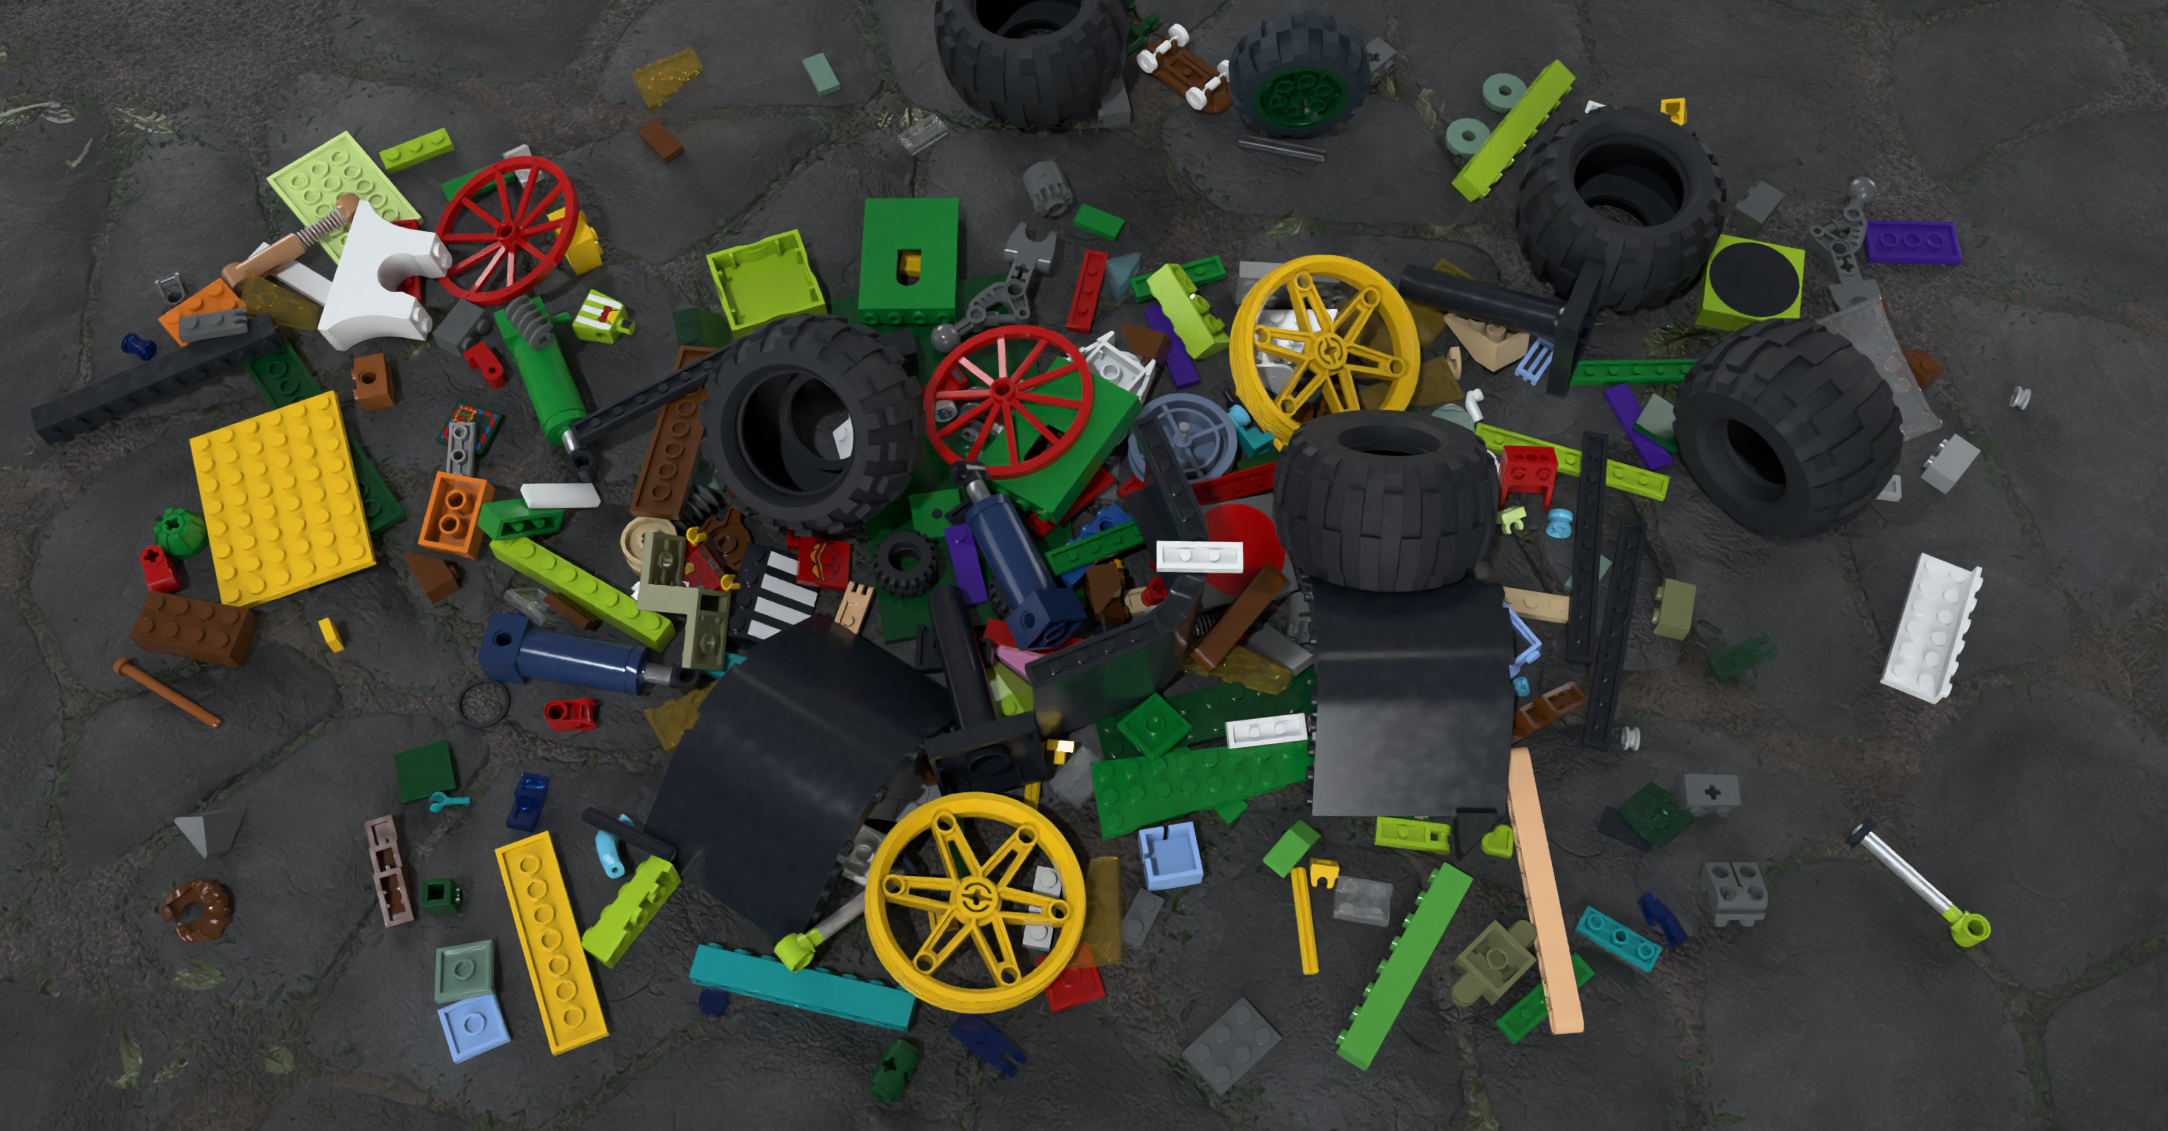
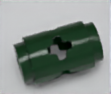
M896 1038L893 1043L888 1045L868 1081L869 1087L867 1091L877 1099L892 1104L895 1099L899 1098L919 1061L917 1058L920 1053L919 1050L908 1042Z

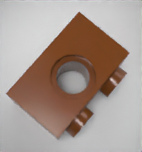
M384 353L353 358L354 368L351 369V374L357 386V389H353L356 403H360L365 412L395 406L391 367Z

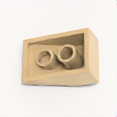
M1453 312L1444 316L1446 324L1475 361L1493 372L1527 354L1529 334Z

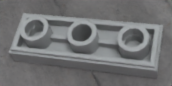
M450 422L446 473L474 477L477 424L475 422Z

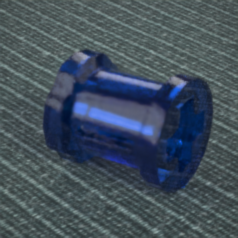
M130 332L123 338L121 349L127 354L133 353L138 355L143 361H149L155 355L157 345L152 340H143L137 334Z

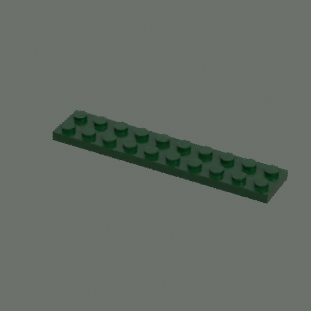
M288 340L284 341L285 348L243 364L273 410L323 394ZM345 426L370 537L373 538L407 518V515Z
M1314 665L1309 666L1297 676L1283 669L1163 698L1192 725V730L1169 750L1186 746L1191 747L1227 738L1225 722L1300 713L1305 714V719L1313 716L1314 707H1310V691H1314ZM1140 704L1094 721L1104 761L1146 756L1117 729V723Z

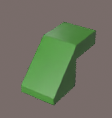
M1300 819L1289 828L1266 855L1263 862L1282 878H1285L1298 865L1305 853L1319 841L1321 835Z

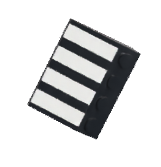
M747 542L736 583L740 584V589L733 591L730 601L726 647L749 650L762 640L813 615L820 588L796 583L798 556L772 546Z

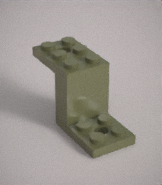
M645 531L637 610L687 615L682 667L723 671L731 592L681 587L686 537Z

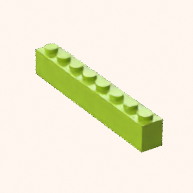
M1558 59L1543 69L1452 181V184L1470 202L1478 197L1482 199L1489 193L1491 183L1494 184L1503 175L1501 171L1513 163L1514 159L1512 157L1515 154H1519L1525 148L1526 144L1524 142L1531 139L1538 131L1536 127L1542 125L1549 118L1547 113L1553 111L1560 104L1559 98L1564 97L1572 89L1570 85L1575 80V77Z
M526 537L501 541L492 540L489 544L495 557L550 590L556 593L561 592L588 612L661 654L676 635L671 620L654 611L637 610L638 601Z

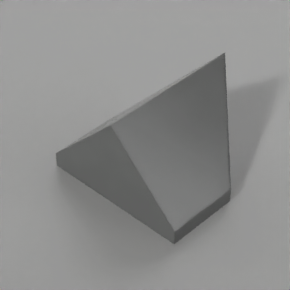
M247 807L195 813L176 817L174 822L200 854L207 859L228 854Z

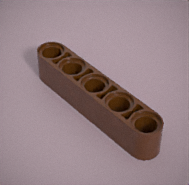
M1267 562L1203 635L1188 655L1207 672L1211 671L1281 590L1288 579L1270 562Z

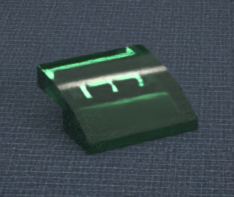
M1653 782L1647 784L1618 807V812L1640 835L1660 849L1694 823L1695 817L1692 813L1672 802V793Z

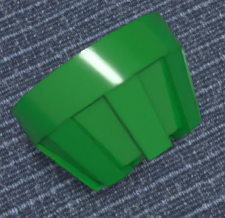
M169 508L165 510V514L157 516L155 527H153L156 546L160 547L165 555L171 559L186 560L199 554L209 542L206 522L197 513L178 508V510Z

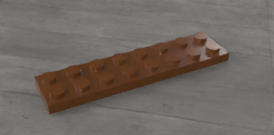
M681 345L672 373L720 348ZM706 384L661 407L629 509L632 516L681 521L702 451L700 440L706 437L707 434L706 428L702 427L701 422H699L700 404L709 398L706 395L708 391L705 388Z

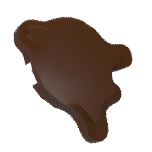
M732 505L728 508L723 521H718L715 517L711 516L699 528L697 534L706 533L707 538L700 542L701 545L704 544L714 553L725 570L739 573L747 542L752 543V539L748 530L742 525L743 513Z

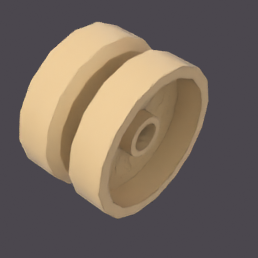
M637 517L628 523L622 532L620 541L629 567L636 575L641 576L640 569L642 567L645 531L678 536L675 527L668 519Z

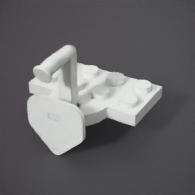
M1326 309L1331 321L1339 313L1338 309ZM1262 310L1256 324L1299 331L1294 310ZM1306 310L1313 333L1320 331L1321 328L1313 310ZM1255 333L1256 340L1260 342L1259 335ZM1272 338L1271 344L1303 353L1305 343ZM1254 350L1255 362L1262 363L1256 364L1264 388L1279 394L1297 364Z

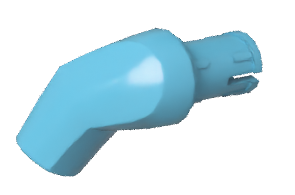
M621 814L617 819L634 827V823L624 814ZM599 830L595 837V842L601 864L610 878H618L625 874L618 847L620 839Z

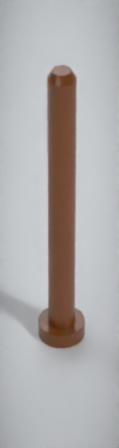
M123 656L115 662L113 666L115 673L121 676L125 674L209 726L213 728L221 726L222 722L219 718L134 667L131 659Z

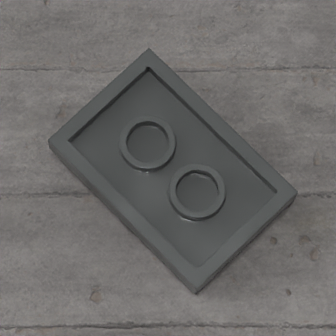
M1242 997L1184 1050L1182 1056L1221 1098L1282 1040V1037Z

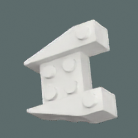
M1113 331L1097 339V342L1090 346L1078 349L1086 360L1090 372L1139 396L1143 406L1155 377L1156 361L1154 359L1145 368L1114 347L1115 332ZM1070 357L1066 358V360L1074 363ZM1129 429L1126 431V433L1123 435V437H1122V438L1120 439V441L1117 443V446H1118V445L1125 439V437L1129 434Z

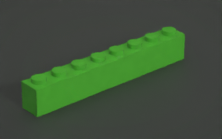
M1444 862L1440 870L1436 867L1434 868L1427 880L1432 885L1428 892L1422 889L1414 903L1419 906L1416 913L1412 914L1409 912L1402 924V927L1406 929L1403 936L1396 935L1389 947V950L1393 951L1390 959H1382L1376 970V973L1380 975L1376 983L1370 981L1362 995L1367 998L1362 1007L1356 1005L1349 1017L1353 1021L1349 1031L1343 1028L1335 1043L1340 1045L1336 1052L1337 1055L1363 1071L1367 1070L1472 883V877Z

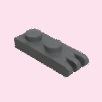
M237 308L180 317L178 337L182 343L246 333L248 331L249 311L246 308Z

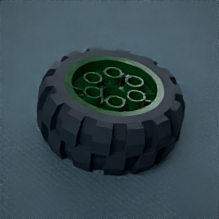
M1304 10L1303 14H1291V11L1275 14L1273 20L1268 22L1261 20L1250 27L1247 35L1241 36L1231 53V59L1228 63L1230 98L1234 108L1248 125L1256 130L1263 128L1266 134L1277 137L1285 134L1292 135L1293 138L1309 137L1311 133L1320 132L1324 134L1336 129L1338 123H1347L1356 115L1359 107H1362L1371 86L1369 53L1366 50V43L1353 26L1349 27L1344 19L1333 14L1325 17L1322 16L1320 11Z

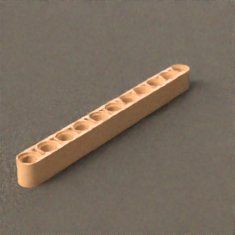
M1527 747L1511 748L1506 801L1511 827L1514 832L1515 848L1529 919L1537 933L1534 945L1545 996L1548 997L1545 1000L1550 1027L1554 1035L1579 1033L1584 1030L1583 1015L1530 754Z

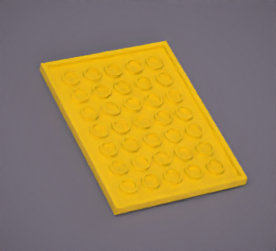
M333 390L189 439L222 604L249 609L377 564L338 396Z

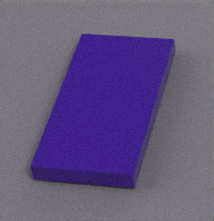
M1866 220L1867 227L1863 246L1867 263L1959 265L1962 261L1954 222Z

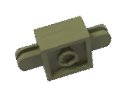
M1494 920L1452 964L1461 974L1450 990L1454 1003L1462 1007H1468L1482 995L1494 1005L1536 962L1537 959L1527 951L1536 939L1535 927L1528 921L1519 920L1506 930Z

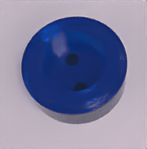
M710 987L700 995L699 1007L706 1016L718 1017L726 1011L728 998L722 989Z

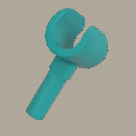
M435 792L429 800L438 801L440 804H432L429 810L437 813L445 805L470 804V797L451 798L447 797L443 792Z

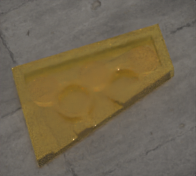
M691 47L630 73L637 89L652 113L703 69L700 60Z
M246 270L239 308L248 309V318H255L269 312L277 324L315 331L319 306Z

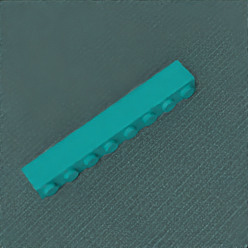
M708 943L707 946L699 944L689 974L693 984L909 1033L917 1005V997L902 986L892 989L885 987V983L877 980H869V983L858 981V977L850 974H842V977L831 975V971L819 967L815 968V971L803 968L797 973H792L785 964L777 962L778 960L771 956L752 957L750 952L741 949H735L734 952L726 951L723 946L715 943Z

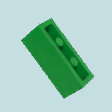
M524 498L483 503L477 525L494 541L559 532L565 510L562 508L529 509Z

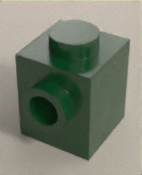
M451 877L422 880V908L430 916L459 913V904L463 903V890Z

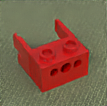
M1504 445L1498 472L1500 487L1498 508L1503 509L1502 505L1505 504L1507 492L1543 493V507L1545 511H1549L1554 479L1556 478L1555 475L1558 467L1554 447Z

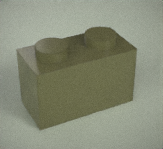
M1666 578L1661 587L1657 586L1654 594V601H1657V606L1653 609L1650 623L1654 624L1653 634L1683 641L1690 631L1697 585Z

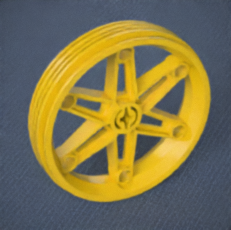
M1309 255L1280 265L1263 276L1249 290L1237 311L1232 325L1229 357L1237 391L1248 411L1260 425L1286 443H1289L1294 430L1299 429L1301 425L1291 417L1318 387H1320L1332 414L1360 410L1352 375L1392 381L1389 392L1378 410L1404 411L1415 391L1420 370V344L1412 315L1403 298L1382 275L1356 260L1336 255ZM1311 276H1326L1338 279L1359 291L1331 321ZM1297 279L1302 283V288L1298 285ZM1286 283L1299 331L1256 325L1265 303L1280 286ZM1364 296L1368 299V303H1366ZM1304 297H1307L1321 328L1320 331L1313 333L1303 301ZM1375 307L1388 328L1393 344L1394 357L1354 343ZM1356 309L1359 315L1342 339L1334 332ZM1255 333L1259 335L1260 342L1256 340ZM1272 338L1305 343L1303 353L1271 344ZM1254 350L1297 364L1274 401L1267 393L1259 377ZM1347 354L1377 362L1378 367L1371 368L1346 364ZM1390 365L1393 367V373L1390 370ZM1309 368L1316 375L1296 398H1293L1290 394L1306 369ZM1338 374L1348 409H1343L1329 376ZM1281 403L1286 407V413L1282 411Z
M963 792L943 796L921 805L902 818L889 831L876 851L869 869L865 887L864 914L869 938L878 958L885 969L902 987L917 998L933 1006L958 1013L982 1014L1003 1011L1018 1006L1041 993L1060 975L1072 957L1083 931L1086 916V892L1083 875L1074 852L1062 833L1046 817L1032 807L1007 796L986 792ZM965 817L987 818L1003 822L1017 830L980 867L956 819ZM945 822L950 825L951 829L947 831L941 830L937 824ZM931 827L947 878L889 875L895 860L905 846L917 835ZM1027 835L1031 838L1032 842L1023 843L1019 836ZM953 840L971 873V876L964 877L961 880L959 879L948 846V842ZM1036 843L1049 857L1058 874L1064 900L1053 899L1008 887ZM1011 850H1014L1018 855L996 886L993 881L986 877ZM889 884H895L899 887L900 891L890 893L885 887ZM909 889L951 891L949 903L910 895ZM973 897L978 898L979 905L973 904ZM1002 899L1042 908L1041 914L1000 911ZM885 901L943 915L912 962L901 950L891 932L886 915ZM1051 910H1061L1064 918H1055ZM955 917L965 926L939 954H936L932 951L933 947ZM992 923L1004 959L1003 962H997L980 927ZM1004 924L1062 928L1057 943L1049 956L1035 970L1022 978ZM970 935L997 987L967 989L943 983L931 976ZM921 960L927 961L931 965V969L922 971L917 967L916 963ZM1010 973L1013 975L1015 982L1005 983L1001 978V974Z

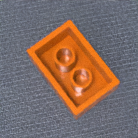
M219 278L158 318V320L170 337L181 348L196 341L182 343L179 339L180 317L248 308L226 283ZM250 311L248 312V320L254 318Z
M437 471L418 545L429 552L477 560L484 531L477 525L483 503L492 502L496 488L487 480Z

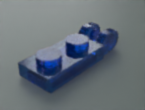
M962 1013L948 1031V1034L992 1067L996 1066L1010 1078H1013L1016 1072L1010 1065L1000 1060L1004 1052L1006 1051L1018 1063L1024 1064L1027 1060L1021 1052L1010 1045V1041L974 1014Z

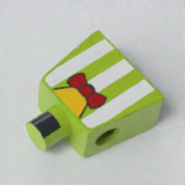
M593 289L590 290L572 324L577 339L609 344L615 343L620 333L632 335L636 326L635 321L628 320L625 306L622 303Z

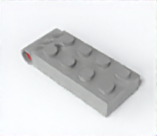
M1240 261L1236 285V304L1242 303L1249 290L1257 281L1283 263ZM1311 276L1326 309H1334L1335 306L1344 308L1351 300L1354 290L1353 286L1331 277ZM1297 279L1298 285L1302 288V283ZM1286 283L1271 295L1265 306L1293 308ZM1304 297L1305 307L1311 308L1307 297Z

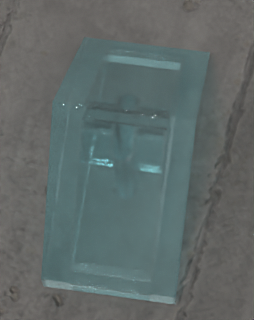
M1134 252L1105 261V275L1115 300L1120 302L1129 287V279L1134 278L1141 265V253Z

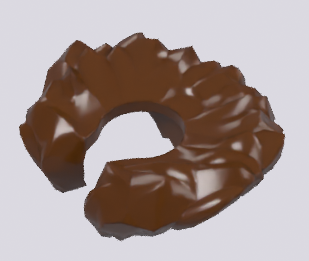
M206 879L190 880L166 896L165 902L162 905L161 915L165 922L178 920L185 907L191 903L198 902L204 906V914L198 921L182 925L181 922L177 924L175 934L179 935L184 943H195L198 940L211 941L220 938L221 930L231 921L228 894L225 893L224 888L220 887L219 883H213L211 880Z

